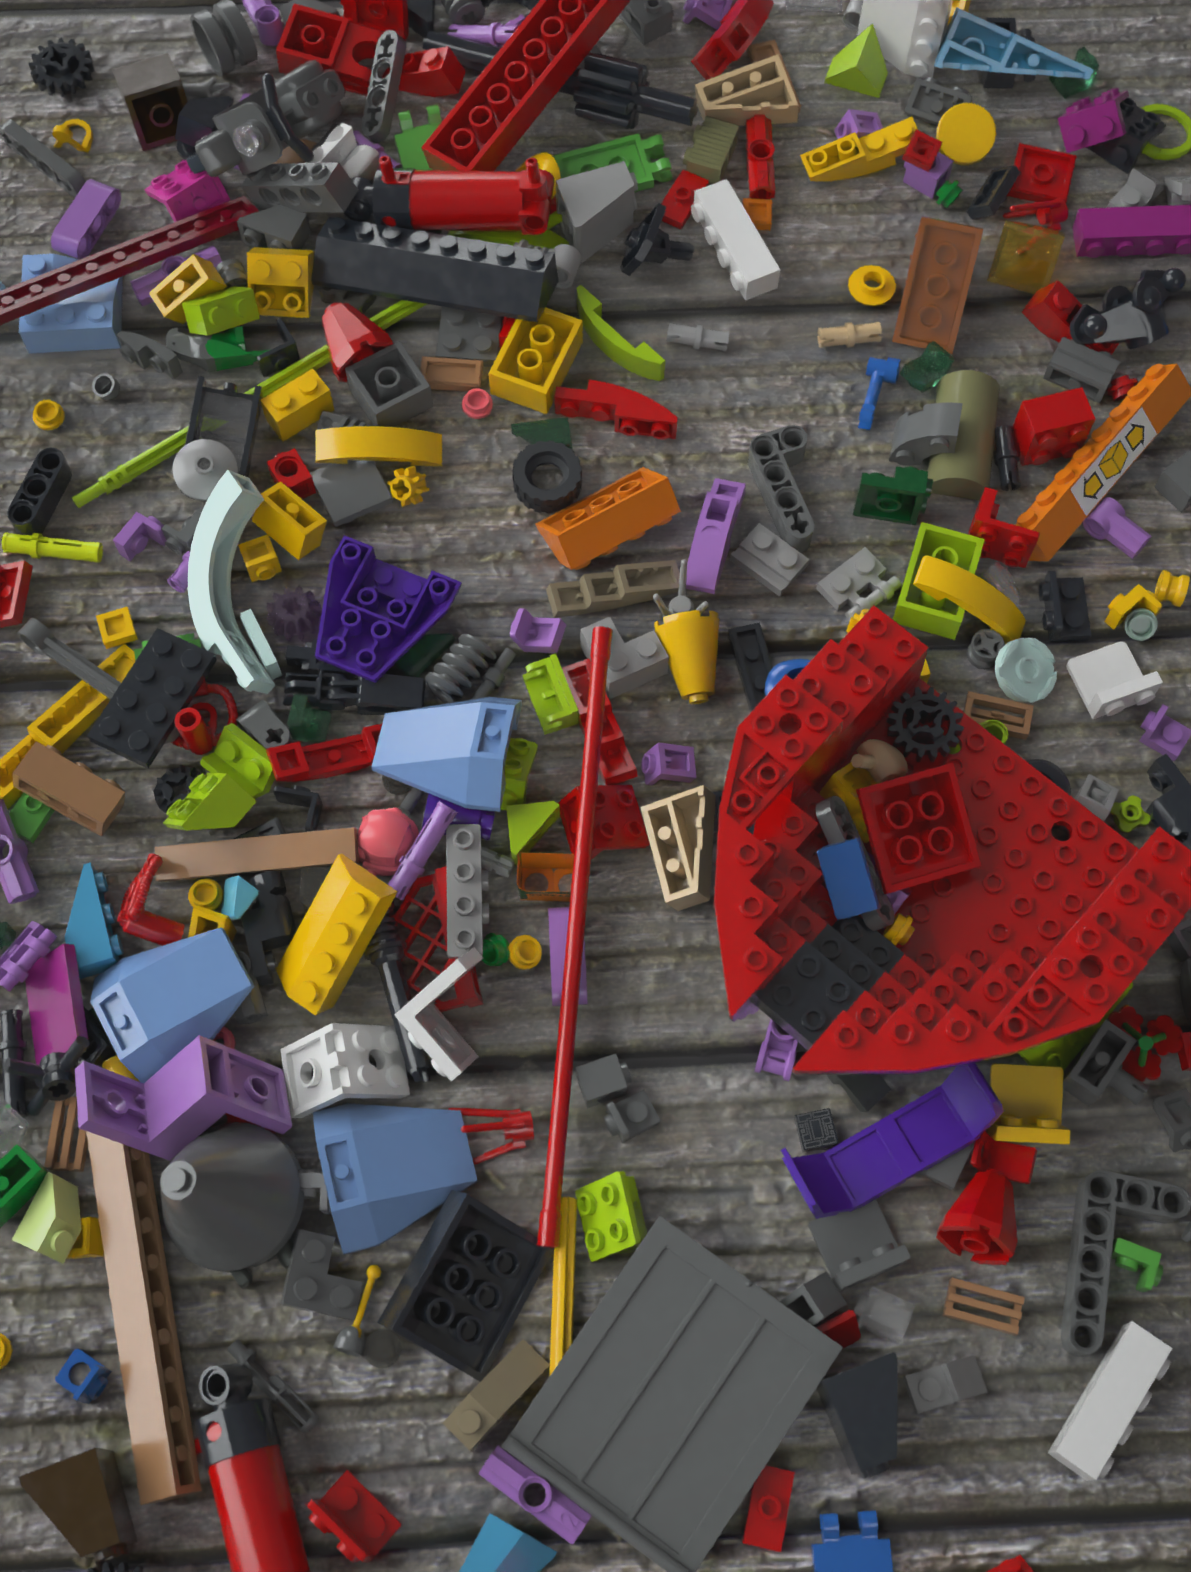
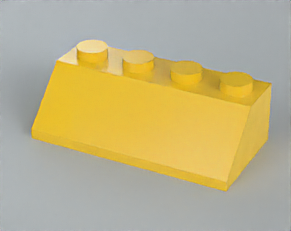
M342 853L338 854L276 971L287 996L315 1016L335 1006L398 892Z

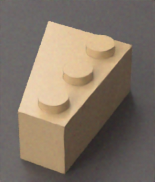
M778 54L695 84L696 99H698L697 106L703 121L705 116L744 126L746 125V120L752 118L754 114H765L768 119H771L772 124L798 123V103Z
M705 785L640 807L665 903L677 911L710 901L716 795Z

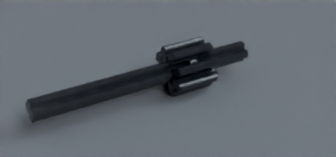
M432 30L428 31L427 38H424L422 49L425 50L449 46L463 67L481 72L501 49ZM589 53L584 59V69L576 68L558 91L574 96L573 101L577 102L575 113L578 117L626 130L629 128L634 129L639 123V113L691 126L693 118L696 117L698 107H696L698 99L650 87V81H646L649 75L646 65L599 53Z

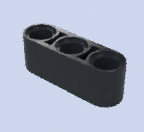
M45 448L39 452L8 508V519L19 535L42 534L71 481L72 471L63 453L57 448Z

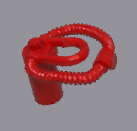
M204 680L194 697L209 695V693L222 696L228 708L229 719L227 725L233 723L237 726L238 710L230 690L226 686L208 684ZM200 702L192 705L190 708H184L179 711L175 716L174 722L182 738L178 737L171 743L177 747L185 748V750H190L196 755L208 753L213 746L217 745L222 733L216 734L218 720L216 709L209 703ZM206 710L210 713L209 726L206 725L198 711Z
M150 853L143 868L136 875L124 894V900H122L117 921L123 927V932L163 946L181 940L185 925L144 910L146 896H148L153 876H155L156 871H158L163 862L161 856Z

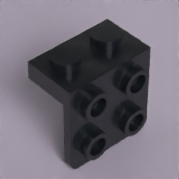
M1129 97L1119 103L1127 133L1123 136L1086 147L1127 174L1134 168L1145 145L1161 134L1166 127V124L1161 121L1157 114L1146 112L1138 107L1136 102Z

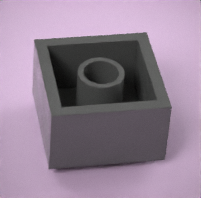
M400 341L345 368L349 390L373 426L395 427L433 407L431 386Z

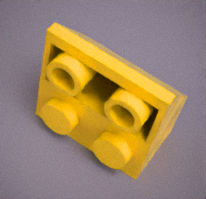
M254 247L247 252L248 288H253L259 315L310 317L314 285L311 281L314 250Z

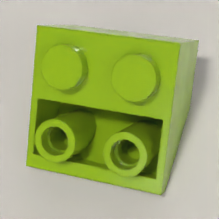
M207 772L204 775L202 773L192 781L189 786L191 792L184 800L178 799L170 806L166 812L169 817L163 824L168 828L186 831L235 827L257 801L228 774Z

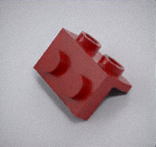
M25 560L0 565V628L22 624L33 566Z

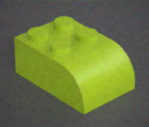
M921 522L892 620L899 625L955 640L965 610L947 598L939 601L914 586L913 583L922 558L926 555L959 566L975 575L985 539Z

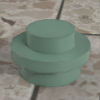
M1146 608L1132 610L1124 620V629L1127 635L1137 641L1149 639L1155 634L1158 627V620L1155 614Z

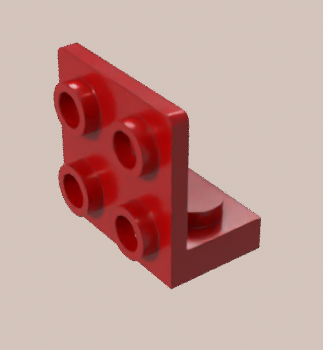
M985 487L973 516L968 535L985 539L980 558L1001 561L1009 567L1025 568L1039 540L1040 533L996 520L1000 504L994 502L998 490Z
M598 785L591 860L603 850L646 848L650 845L632 785ZM576 786L558 802L560 805V817L571 854H574L580 786Z
M349 1470L344 1472L320 1500L311 1499L306 1505L313 1512L308 1517L310 1521L324 1534L327 1532L331 1534L333 1532L341 1540L336 1547L352 1563L354 1561L359 1562V1560L362 1563L371 1562L403 1526Z

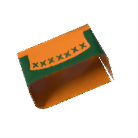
M521 853V861L518 854L517 886L520 900L570 902L571 892H560L558 884L564 875L572 874L574 854ZM533 873H540L547 878L548 889L546 891H526L524 886L526 878Z

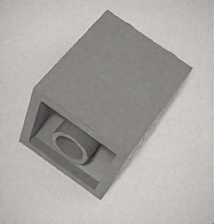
M625 161L556 180V211L558 214H562L563 219L559 226L569 245L581 253V264L633 224L634 210H637L634 191L638 190V184L634 172L629 173Z

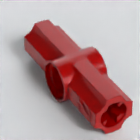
M754 114L752 118L746 120V170L748 173L749 198L770 200L775 198V147L772 141V122L765 114Z

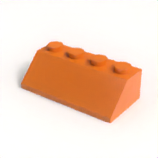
M642 467L537 522L535 525L560 564L571 570H579L588 566L591 563V559L599 555L613 553L618 549L619 544L627 540L631 541L641 538L649 528L669 523L672 520V516L681 512L668 477Z

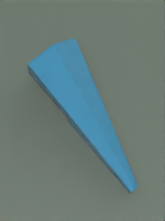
M958 7L944 34L934 64L937 68L1090 79L1094 70Z
M489 1513L459 1572H540L555 1557L557 1551L494 1514Z

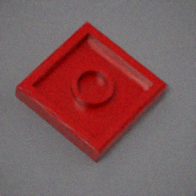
M1019 143L1014 165L1019 169L1020 175L1007 196L1032 202H1045L1062 198L1066 203L1077 155Z

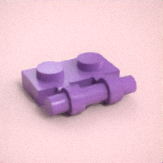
M31 921L0 957V986L10 992L18 982L23 983L29 976L27 971L40 956L44 958L49 953L50 949L48 947L57 936L49 929H45L42 925Z

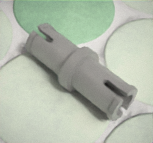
M669 322L666 342L692 345L693 349L699 350V347L726 352L730 332L705 329L700 324L692 327Z

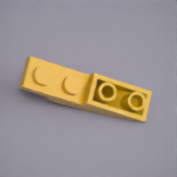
M909 117L861 138H858L856 132L801 154L800 158L810 181L826 182L855 178L896 165V157L905 153L915 130H918L913 117Z

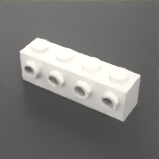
M725 179L696 190L694 192V205H691L693 218L697 223L700 222L704 228V235L708 244L715 247L719 263L723 268L726 267L730 273L734 289L741 292L745 301L777 289L780 268L729 181Z
M1132 1321L1124 1324L1049 1449L1048 1454L1086 1481L1097 1480L1098 1476L1103 1479L1114 1463V1458L1111 1457V1454L1117 1443L1123 1445L1133 1430V1425L1130 1424V1421L1135 1412L1141 1413L1148 1405L1152 1397V1393L1148 1390L1154 1379L1160 1380L1167 1372L1171 1364L1167 1357L1172 1348Z

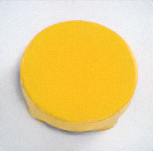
M961 103L951 107L940 119L936 130V139L943 142L939 152L952 159L953 163L957 165H971L982 161L990 152L996 138V126L993 117L985 108L974 103Z

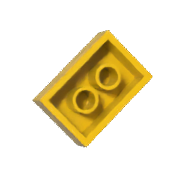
M546 307L538 323L516 319L488 373L490 394L547 414L554 401L556 386L561 387L583 343V320Z

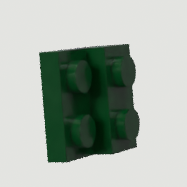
M896 466L893 477H888L881 473H862L854 503L853 516L916 525L918 515L925 514L927 500L930 498L933 479L928 478V471L919 470L912 466Z

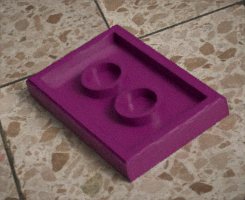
M62 944L49 952L44 958H39L27 971L29 976L25 979L35 1059L38 1065L40 1060L47 1054L53 1052L66 1053L78 1036H84L88 1039L74 944Z

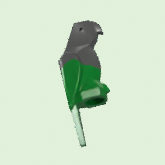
M242 326L230 328L227 333H215L208 336L199 334L189 336L179 332L178 327L171 329L165 337L167 348L174 352L178 359L200 366L207 372L254 365L253 362L257 361L259 355L269 351L247 352Z

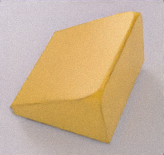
M81 1218L82 1230L66 1259L103 1257L104 1250L98 1218Z

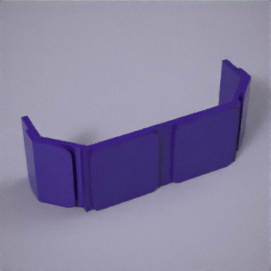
M975 1062L958 1065L937 1088L823 1153L792 1158L787 1149L783 1148L781 1150L784 1155L782 1160L814 1217L819 1219L835 1216L840 1212H852L903 1184L907 1179L968 1147L974 1141L981 1138L980 1135L986 1128L993 1125L1004 1112V1109Z

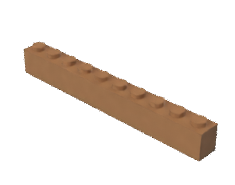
M86 1131L140 1504L146 1505L169 1501L202 1491L150 1157L147 1152Z

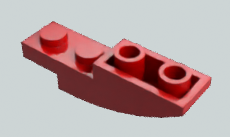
M738 0L720 21L722 25L691 61L705 80L721 75L731 62L738 61L766 22L774 4L772 0Z
M595 380L588 381L587 390L556 386L554 396L555 414L568 418H593L601 422L607 420L615 421L614 432L627 436L644 435L660 440L667 438L676 439L678 417L653 399L636 391Z

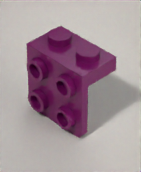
M1119 87L1101 93V96L1094 98V101H1091L1090 97H1086L1073 102V105L1065 108L1066 113L1057 119L1067 153L1114 139L1127 133L1119 103L1129 96L1128 90L1120 92Z

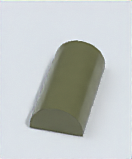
M974 370L954 371L943 376L938 382L935 403L950 402L963 404L955 452L929 456L927 471L928 478L933 479L931 491L933 494L980 500L984 488H990L1000 386L993 377L986 373Z

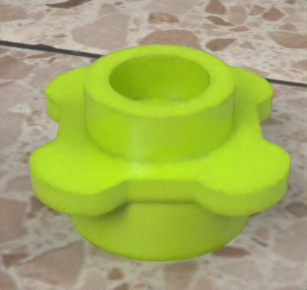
M1132 795L1128 797L1127 801L1113 803L1110 813L1113 815L1115 824L1122 832L1129 833L1139 825L1146 826L1150 822V815L1142 809L1139 797ZM1127 812H1132L1133 816H1128Z

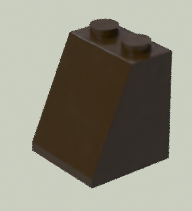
M168 52L112 69L142 151L178 141L175 139L178 116L188 100L181 78Z
M92 1448L19 1476L20 1485L81 1557H95L96 1562L102 1560L107 1562L128 1554L127 1546L138 1542L113 1450Z

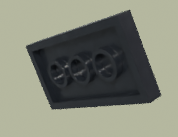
M157 628L88 733L89 741L149 769L175 728V716L179 711L188 707L216 663L215 654Z

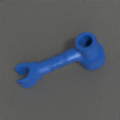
M869 357L866 376H871V380L860 411L858 428L871 430L882 383H897L901 359L888 357V360Z

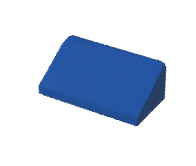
M860 838L830 844L817 850L818 859L837 920L880 908Z

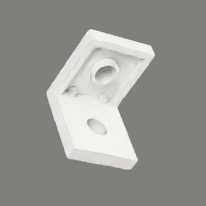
M475 947L454 961L395 1014L396 1018L408 1030L410 1041L417 1048L424 1049L432 1058L431 1063L434 1069L440 1075L447 1076L451 1081L479 1056L433 1002L483 959Z
M331 1023L280 1049L291 1118H303L344 1098L402 1099L410 1095L405 1061L395 1026ZM369 1054L374 1057L377 1067L370 1064Z

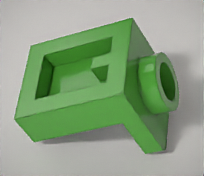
M1121 1238L1114 1239L1111 1258L1116 1260L1115 1265L1133 1272H1137L1138 1268L1141 1269L1136 1290L1144 1293L1151 1290L1153 1286L1157 1287L1163 1274V1266L1159 1264L1162 1254Z

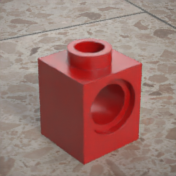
M295 448L288 452H281L275 455L273 459L267 461L271 478L275 484L281 481L302 500L316 493L313 478ZM295 473L293 476L285 477L287 474Z

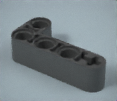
M789 425L754 437L750 444L748 466L780 538L800 553H803L810 547L814 531V521L789 467L801 463L804 459L808 436L802 427ZM787 444H794V445H796L797 447H791V446H788ZM759 453H764L768 456H760ZM770 479H777L780 482H772ZM781 505H789L792 508L786 509L783 508Z

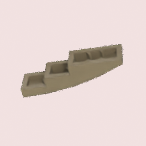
M676 560L616 565L613 572L583 574L580 581L549 583L546 592L554 618L582 615L653 600L654 594H659L660 597L676 593L679 590L680 573Z

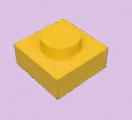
M127 606L96 616L106 649L138 640L132 616Z

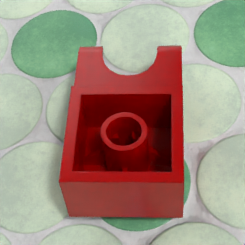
M294 3L276 48L279 72L287 74L307 61L317 60L324 70L333 69L337 72L345 87V91L367 96L372 70L358 64V62L364 59H374L378 39L383 33L375 29L350 23L349 18Z

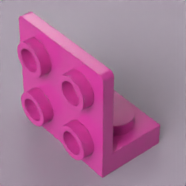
M187 160L178 163L175 166L176 170L168 175H160L151 181V185L145 189L148 196L166 206L174 222L230 201L219 176L211 177L206 170L194 174Z

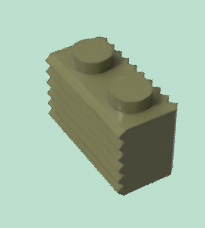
M705 116L703 125H697L695 128L693 147H687L685 151L683 165L687 166L686 171L709 180L710 185L722 181L738 143L740 126Z

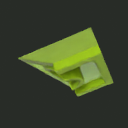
M873 23L833 57L824 83L872 97H880L888 71Z

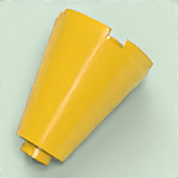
M693 610L663 617L664 624L662 625L658 621L654 622L655 633L669 656L668 665L681 698L689 700L691 705L708 702V697L715 692L720 621L718 613L709 610V616H701L700 610Z

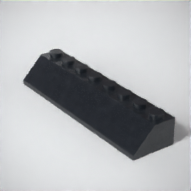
M329 217L317 235L311 278L312 284L537 323L559 282L555 252Z

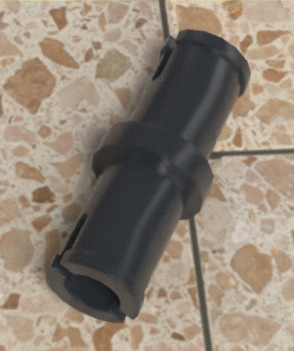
M1005 425L1006 432L1003 435V427L999 426L995 428L997 454L994 456L995 465L999 466L1001 490L1009 491L1008 485H1010L1011 480V488L1014 491L1021 487L1017 464L1020 461V455L1015 449L1013 427Z

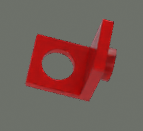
M984 1131L980 1135L981 1138L975 1141L970 1163L978 1171L994 1169L1002 1172L1008 1181L1030 1184L1038 1152L1035 1147L996 1141ZM983 1144H984V1152H983V1156H982V1159H981V1150H982V1146H983Z

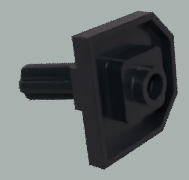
M658 203L644 220L628 234L625 240L627 249L620 265L621 271L628 276L642 262L662 264L667 258L685 261L693 258V245L688 242L672 241L669 239L668 233L659 229L667 208L666 206Z

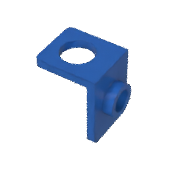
M75 1349L55 1377V1381L73 1393V1399L76 1401L90 1404L92 1400H96L102 1394L108 1384L107 1378L112 1371L81 1349ZM78 1363H86L91 1371L81 1385H75L70 1379L71 1369Z

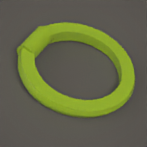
M1151 104L1141 107L1146 112L1167 115L1176 119L1184 127L1187 136L1186 141L1176 148H1159L1148 143L1142 151L1143 154L1154 160H1174L1184 156L1191 150V119L1184 112L1164 104Z

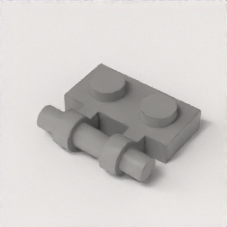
M864 547L819 581L816 589L837 611L848 604L851 609L845 613V616L850 621V618L855 613L860 615L863 609H870L873 605L876 606L882 601L887 602L894 596V592L902 584L895 576L887 582L882 581L880 578L885 575L887 568ZM869 587L872 593L866 598L860 597L859 594Z

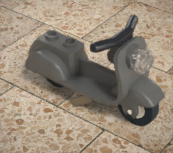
M310 60L275 81L273 75L265 73L262 76L263 88L212 118L218 130L195 142L196 152L186 159L191 171L196 174L206 170L209 176L216 177L238 165L241 173L247 175L276 162L282 156V151L288 146L304 161L311 162L314 159V153L300 139L328 125L343 113L340 100L345 96L346 91L337 72L333 69L324 70L319 61Z

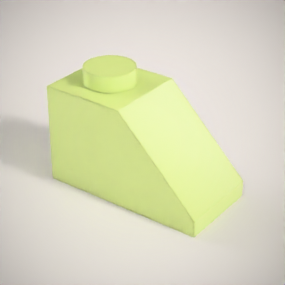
M47 1172L12 1240L64 1264L82 1230L78 1187Z

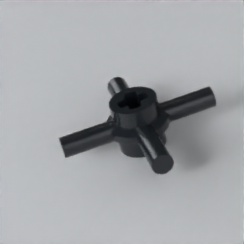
M78 1036L66 1053L53 1052L47 1054L40 1060L39 1065L11 1058L6 1059L3 1067L5 1073L33 1078L39 1088L26 1107L28 1114L38 1116L49 1100H65L75 1093V1068L78 1067L76 1063L90 1045L87 1038Z

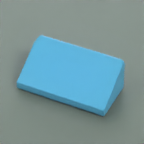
M240 876L227 878L224 884L221 914L229 916L230 920L240 919L258 896L259 891Z

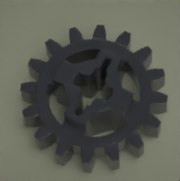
M59 38L56 44L48 40V47L45 48L39 45L38 50L40 53L31 54L33 62L29 63L32 79L35 84H38L40 91L47 89L50 96L59 91L61 97H64L66 91L69 90L74 95L76 94L75 88L85 89L84 81H92L93 79L91 72H94L95 68L89 50L85 49L83 43L76 46L75 40L72 38L68 43H64L63 38Z
M915 687L913 697L904 692L900 698L901 703L894 701L891 710L894 713H889L887 717V723L892 726L888 728L887 735L897 737L894 740L893 747L899 748L903 746L905 748L903 753L905 758L912 752L916 754V762H921L924 755H928L929 760L935 762L938 752L943 757H947L950 752L949 747L956 748L960 740L956 736H961L964 730L963 726L958 725L963 718V713L953 712L958 703L956 701L947 703L945 701L946 692L941 693L937 697L934 695L933 687L928 689L927 694H922L920 688ZM906 713V719L909 721V724L907 725V728L904 729L902 724L903 715ZM945 720L948 727L946 736L943 735L944 730L941 727ZM919 722H921V723L923 724L922 727H921V726L918 727ZM932 722L931 727H929L928 725H924V724H927V723L930 724V723Z

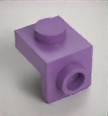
M519 608L511 624L510 637L524 652L557 653L566 624L561 618L532 617L526 609Z

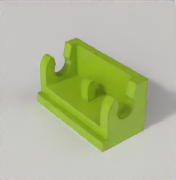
M553 654L548 658L527 665L525 667L527 673L522 675L523 681L544 735L579 724L578 708L557 655Z

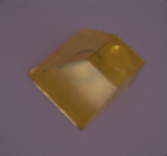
M1006 220L987 281L1035 294L1036 291L1050 284L1065 233L1038 225Z

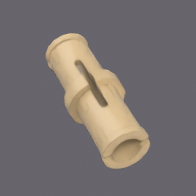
M848 322L840 327L818 328V334H820L818 336L819 348L846 345L849 348L854 347L858 343L881 342L882 336H879V334H882L880 322L853 325L852 322Z

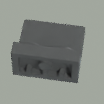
M876 1199L852 1212H840L835 1216L815 1219L808 1224L832 1281L839 1292L904 1265L911 1259L905 1244L897 1246Z

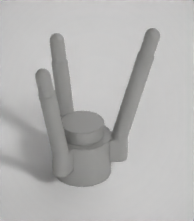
M686 559L681 561L678 596L670 601L669 608L666 607L659 594L653 595V599L663 617L694 610L693 602L690 598L686 597L688 563ZM704 601L696 610H700V614H702L709 603Z

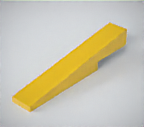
M123 644L97 667L122 683L136 661L134 651ZM81 680L27 727L29 735L0 759V798L4 800L7 810L23 794L22 791L13 787V771L34 743L37 741L45 747L47 745L53 746L63 754L101 715L110 701L109 698Z

